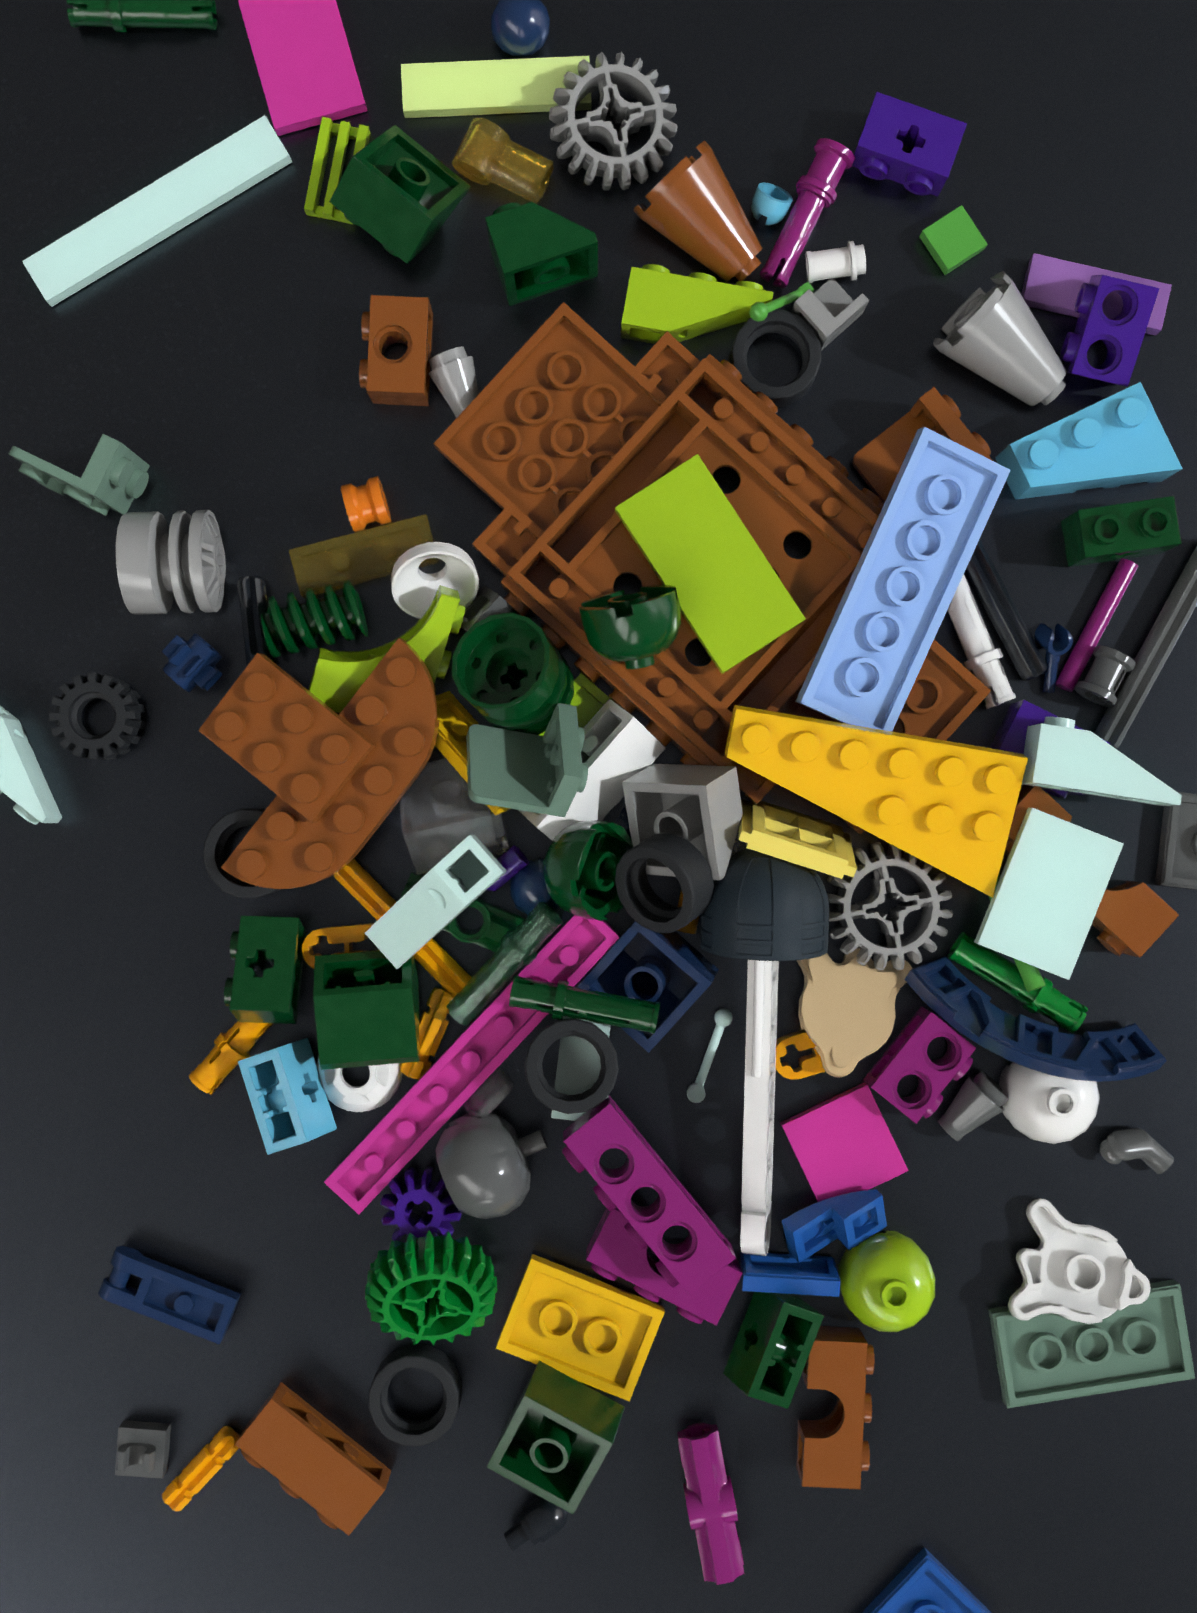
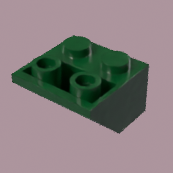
M380 950L315 956L313 1001L321 1070L419 1062V979L414 956L399 969H396Z

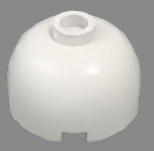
M1014 1062L1010 1066L1007 1065L1000 1076L999 1086L1002 1088V1093L1009 1098L1002 1105L1005 1109L1003 1114L1015 1129L1032 1140L1051 1144L1071 1141L1085 1132L1096 1117L1100 1100L1097 1081H1083L1052 1076Z

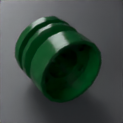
M514 613L495 614L473 624L459 640L452 657V677L459 693L496 728L539 735L545 732L557 703L570 705L574 695V676L566 659L553 646L552 641L542 628L530 618Z

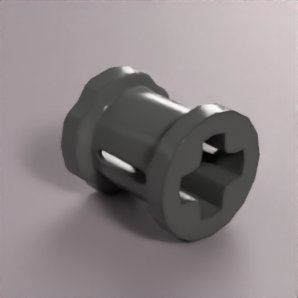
M1099 645L1093 652L1095 660L1084 681H1078L1074 690L1080 696L1093 703L1105 707H1114L1118 700L1115 693L1126 672L1133 671L1136 663L1132 658L1116 649Z

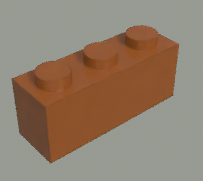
M280 1382L245 1426L235 1443L241 1449L242 1455L247 1462L256 1468H265L279 1480L280 1486L288 1495L296 1499L302 1498L316 1509L318 1517L324 1524L333 1529L339 1528L348 1536L386 1490L392 1471L282 1382Z

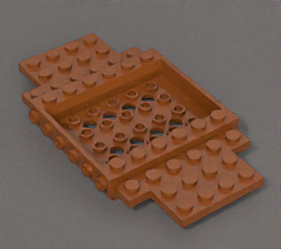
M563 302L433 443L443 456L503 509L472 545L506 576L501 581L503 589L508 593L503 599L513 607L512 610L518 615L525 617L530 613L543 625L541 628L552 641L553 646L560 650L565 645L578 657L573 664L593 683L599 677L613 689L609 697L630 714L636 710L649 722L645 728L664 747L671 742L684 754L679 760L683 765L736 766L739 790L754 804H758L776 783L726 757L725 748L734 705L838 722L795 701L884 504L872 491L866 488L859 490L848 480L849 473L847 469L832 456H827L825 459L812 447L814 442L811 436L797 424L789 426L776 414L778 412L777 406L768 396L759 391L754 394L740 381L742 379L741 373L727 360L722 359L719 362L709 354L706 358L699 361L667 331L634 366ZM696 454L700 456L711 475L719 468H732L737 472L740 484L734 492L725 494V496L806 619L723 674L720 673L713 660L705 666H695L687 660L685 655L686 646L690 641L698 639L682 613L677 638L666 651L654 655L655 663L651 666L639 669H626L624 661H611L597 654L589 644L582 626L579 607H582L581 603L594 597L614 592V582L623 574H633L638 577L642 587L663 585L616 514L615 507ZM792 532H801L810 540V553L802 559L791 558L784 550V539ZM934 639L892 732L946 741L991 690ZM844 820L858 834L863 833V829Z

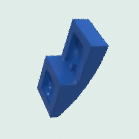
M877 1189L842 1194L812 1204L783 1219L782 1225L789 1253L800 1263L836 1239H839L848 1250L859 1245L887 1226L882 1194Z

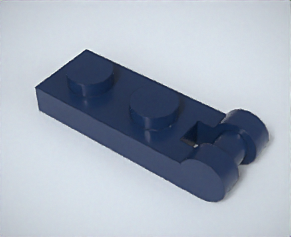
M126 1246L115 1248L110 1261L114 1267L110 1277L103 1279L98 1292L102 1299L216 1344L222 1342L241 1296L240 1293L147 1258L133 1248ZM131 1274L142 1278L138 1290L128 1284Z

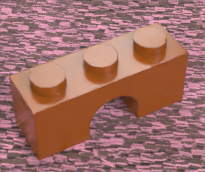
M820 1326L803 1369L802 1377L807 1389L830 1391L837 1396V1402L834 1410L823 1419L798 1420L796 1468L802 1487L861 1489V1471L869 1470L870 1449L868 1441L863 1440L864 1423H871L872 1398L870 1393L865 1392L866 1375H873L875 1359L873 1345L867 1343L860 1328Z

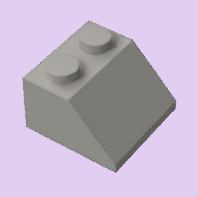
M652 764L622 782L633 847L654 834L672 833L687 839L701 851L710 866L713 880L720 881L725 877L743 814L736 766ZM652 858L647 859L646 874L676 877L673 871L662 862Z

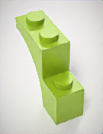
M439 585L430 607L422 618L406 633L398 637L404 639L421 657L434 683L436 677L445 678L451 659V651L445 650L450 632L459 633L465 614V606L459 605L460 597L458 590ZM398 638L382 646L361 651H334L320 648L308 690L334 712L341 713Z

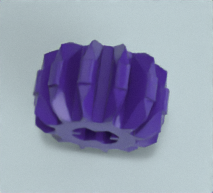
M432 1166L425 1168L422 1179H419L417 1171L413 1167H409L404 1173L405 1182L396 1177L390 1181L388 1186L393 1194H384L380 1205L391 1210L383 1215L381 1219L384 1226L398 1225L391 1238L393 1240L399 1241L405 1234L409 1235V1233L417 1238L425 1237L429 1230L433 1236H438V1234L443 1236L447 1231L450 1232L451 1236L453 1235L454 1228L450 1222L459 1221L462 1213L457 1207L453 1206L455 1203L449 1192L444 1191L446 1186L442 1176L438 1182L432 1180L434 1174ZM424 1200L431 1205L428 1212L424 1210L419 1215L412 1210L415 1204L419 1205Z

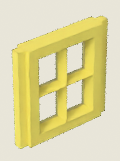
M742 799L743 814L739 825V841L745 842L746 848L840 879L844 875L854 878L857 866L850 834L843 832L842 826L762 800L758 804H754L752 801Z

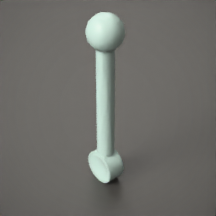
M719 1009L714 1015L716 1026L695 1083L690 1084L686 1091L688 1099L693 1103H700L705 1098L706 1093L703 1087L724 1028L730 1025L733 1020L732 1013L728 1009Z

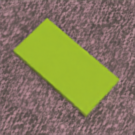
M698 454L615 507L616 514L662 584L676 587L682 615L721 674L730 670L806 619Z

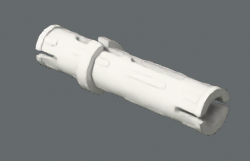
M963 574L947 611L968 661L964 662L965 667L969 671L972 670L974 676L991 690L984 699L986 709H990L1015 699L1016 695L1015 693L1013 694L999 660L1003 657L1001 649L994 648L966 577Z

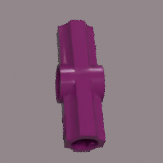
M705 1422L688 1425L687 1428L677 1432L678 1447L686 1478V1483L683 1484L689 1522L691 1530H695L704 1581H711L717 1585L734 1582L737 1577L745 1574L743 1568L744 1561L735 1522L739 1521L730 1475H726L717 1424L711 1425Z

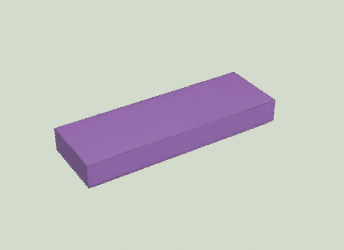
M1033 253L1030 257L1021 293L1028 307L1079 318L1080 313L1075 312L1074 309L1082 284H1089L1092 275H1107L1160 288L1145 333L1156 336L1162 331L1172 287L1171 284ZM1115 291L1110 292L1102 304L1103 313L1109 319L1117 317L1123 307L1122 298Z

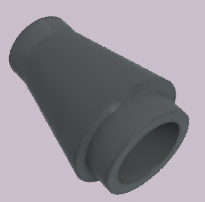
M980 1071L974 1078L970 1075L968 1076L945 1114L938 1120V1123L953 1139L959 1142L966 1134L1003 1112L1005 1109L1002 1105L1009 1098L1002 1093V1088L990 1076Z

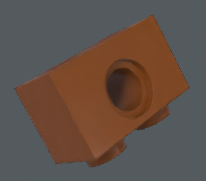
M371 295L370 312L363 311L361 319L362 340L369 342L368 359L360 360L359 382L361 388H366L373 404L429 406L430 375L428 373L431 371V366L428 360L431 358L433 330V311L429 298ZM402 343L407 346L406 353L399 359L390 360L384 357L385 350L391 344Z

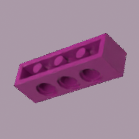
M610 1095L601 1104L584 1113L563 1131V1142L566 1144V1147L562 1149V1152L568 1162L578 1173L583 1172L585 1169L598 1183L593 1187L597 1197L609 1211L612 1212L616 1207L629 1221L624 1225L625 1230L640 1249L643 1250L649 1246L660 1260L655 1265L672 1288L680 1284L690 1296L736 1259L730 1242ZM611 1148L620 1149L627 1155L625 1163L616 1169L607 1168L600 1162L601 1155ZM641 1187L653 1188L658 1193L657 1199L649 1206H638L631 1200L633 1193ZM679 1225L689 1230L686 1239L678 1244H670L662 1238L664 1232L671 1226Z

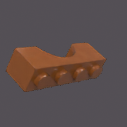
M1023 785L1020 789L1004 852L1006 856L1010 854L1028 807L1071 822L1072 816L1041 787ZM1126 881L1117 886L1106 888L1092 925L1101 932L1097 936L1099 942L1113 954L1120 956L1124 953L1141 958L1179 914L1144 882Z

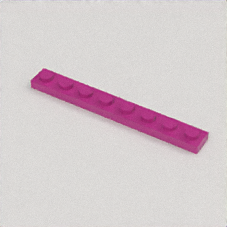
M574 914L517 975L532 980L557 984L559 980L569 981V986L574 987L616 943L621 935L605 920L586 919ZM514 979L324 1181L358 1215L549 1014L531 1009L509 1007Z

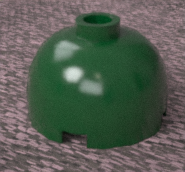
M675 586L640 587L641 592L625 594L624 590L600 595L581 603L582 607H579L580 616L589 644L597 654L608 660L624 661L626 669H639L653 665L655 663L654 655L666 651L677 638L680 629L681 608Z
M583 821L564 828L555 836L546 852L543 870L548 894L561 909L586 919L603 921L607 919L605 915L608 912L617 913L623 907L618 897L615 876L616 866L626 852L625 847L633 848L631 838L625 829L613 822Z

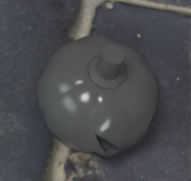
M469 1112L462 1117L455 1118L449 1123L450 1127L445 1129L440 1135L435 1149L440 1173L453 1202L462 1214L476 1218L489 1219L506 1216L522 1204L530 1190L531 1170L527 1156L548 1148L542 1130L540 1129L519 1138L513 1126L497 1114Z

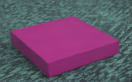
M865 1082L780 1122L817 1202L846 1193L870 1190L909 1171L870 1088Z

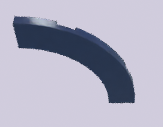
M946 956L911 969L904 979L937 1015L957 1031L985 1049L1032 1070L1074 1080L1118 1081L1140 1077L1159 1070L1167 1061L1136 1023L1107 1031H1085L1083 1035L1058 1032L1059 1027L1036 1021L1022 1014L1014 1017L989 1002L991 997L970 982Z

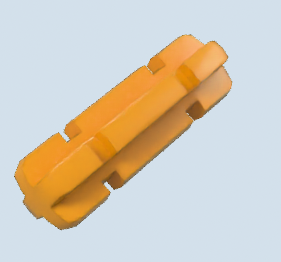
M435 987L432 989L426 1003L430 1007L429 1011H423L419 1020V1062L401 1063L400 1071L410 1078L419 1080L430 1068L432 1062L428 1059L430 1055L435 1057L449 1023L446 1016L447 1014L452 1015L456 1007L457 1001L452 997L451 993L443 988Z
M230 1426L222 1427L212 1438L213 1440L210 1444L207 1443L181 1471L182 1473L178 1477L176 1476L162 1493L164 1503L169 1505L175 1512L181 1511L192 1500V1497L222 1468L225 1461L229 1460L239 1448L235 1443L240 1435Z

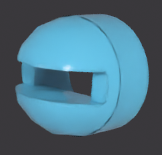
M765 182L759 183L752 198L751 210L756 220H759L761 215L766 216L765 225L777 224L786 216L793 198L786 190L779 186Z

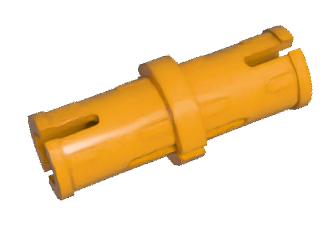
M237 1021L227 1033L221 1032L214 1040V1048L194 1071L189 1074L191 1082L201 1091L212 1095L226 1076L237 1066L238 1061L250 1057V1049L274 1023Z

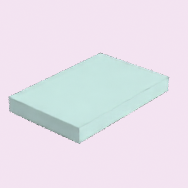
M1028 807L974 943L1069 980L1124 844L1035 808Z

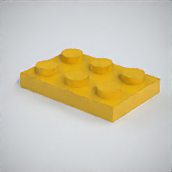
M532 1254L497 1340L496 1349L536 1365L540 1360L576 1381L630 1402L664 1316L665 1309L660 1304Z

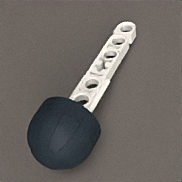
M747 848L731 855L724 878L720 881L713 880L712 900L701 914L700 947L711 954L748 960L740 1247L741 1252L744 1254L766 1256L771 1236L779 961L811 959L820 957L828 952L829 902L824 884L815 870Z

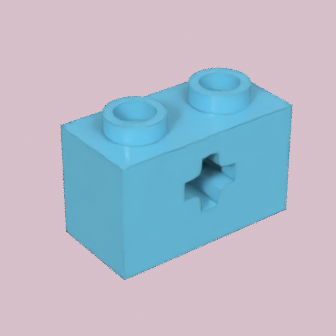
M308 1038L238 1061L267 1155L309 1142L337 1129Z

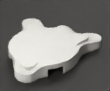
M1038 1198L1029 1203L1026 1215L1040 1238V1245L1036 1249L1022 1248L1016 1254V1261L1023 1277V1283L1010 1297L1008 1302L1009 1311L1013 1317L1019 1320H1030L1040 1314L1054 1313L1071 1321L1092 1324L1102 1322V1319L1111 1316L1117 1310L1121 1311L1128 1305L1141 1304L1147 1300L1151 1288L1148 1278L1135 1268L1131 1259H1127L1123 1249L1116 1242L1118 1240L1105 1230L1091 1225L1071 1223L1060 1215L1056 1208L1046 1199Z

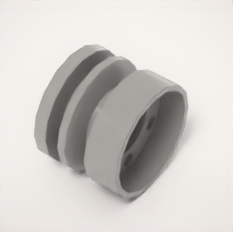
M185 510L176 511L172 516L170 526H168L164 515L158 511L126 512L121 516L116 536V568L123 601L130 613L134 615L167 614L172 608L174 597L180 610L184 613H193L198 606L205 613L218 612L224 597L226 559L219 525L213 512L210 510H196L191 517Z

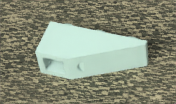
M0 706V795L3 792L16 802L13 807L15 812L35 825L39 822L59 823L62 819L61 813L20 721Z
M469 835L424 875L365 934L393 966L399 969L505 874L507 870L475 835Z

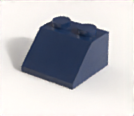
M634 921L578 985V988L638 1000L660 1002L655 1034L620 1027L649 1053L712 984L719 969L676 931L673 933H656Z

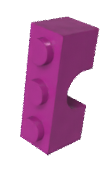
M616 1207L611 1212L606 1208L587 1245L586 1260L592 1263L591 1268L609 1280L615 1281L619 1276L635 1284L633 1289L650 1301L659 1302L662 1298L676 1305V1311L694 1323L702 1324L703 1320H706L717 1326L743 1274L739 1261L734 1259L689 1296L680 1284L672 1288L666 1282L655 1265L657 1261L649 1255L647 1251L648 1246L642 1250L635 1244L624 1228V1225L629 1221Z

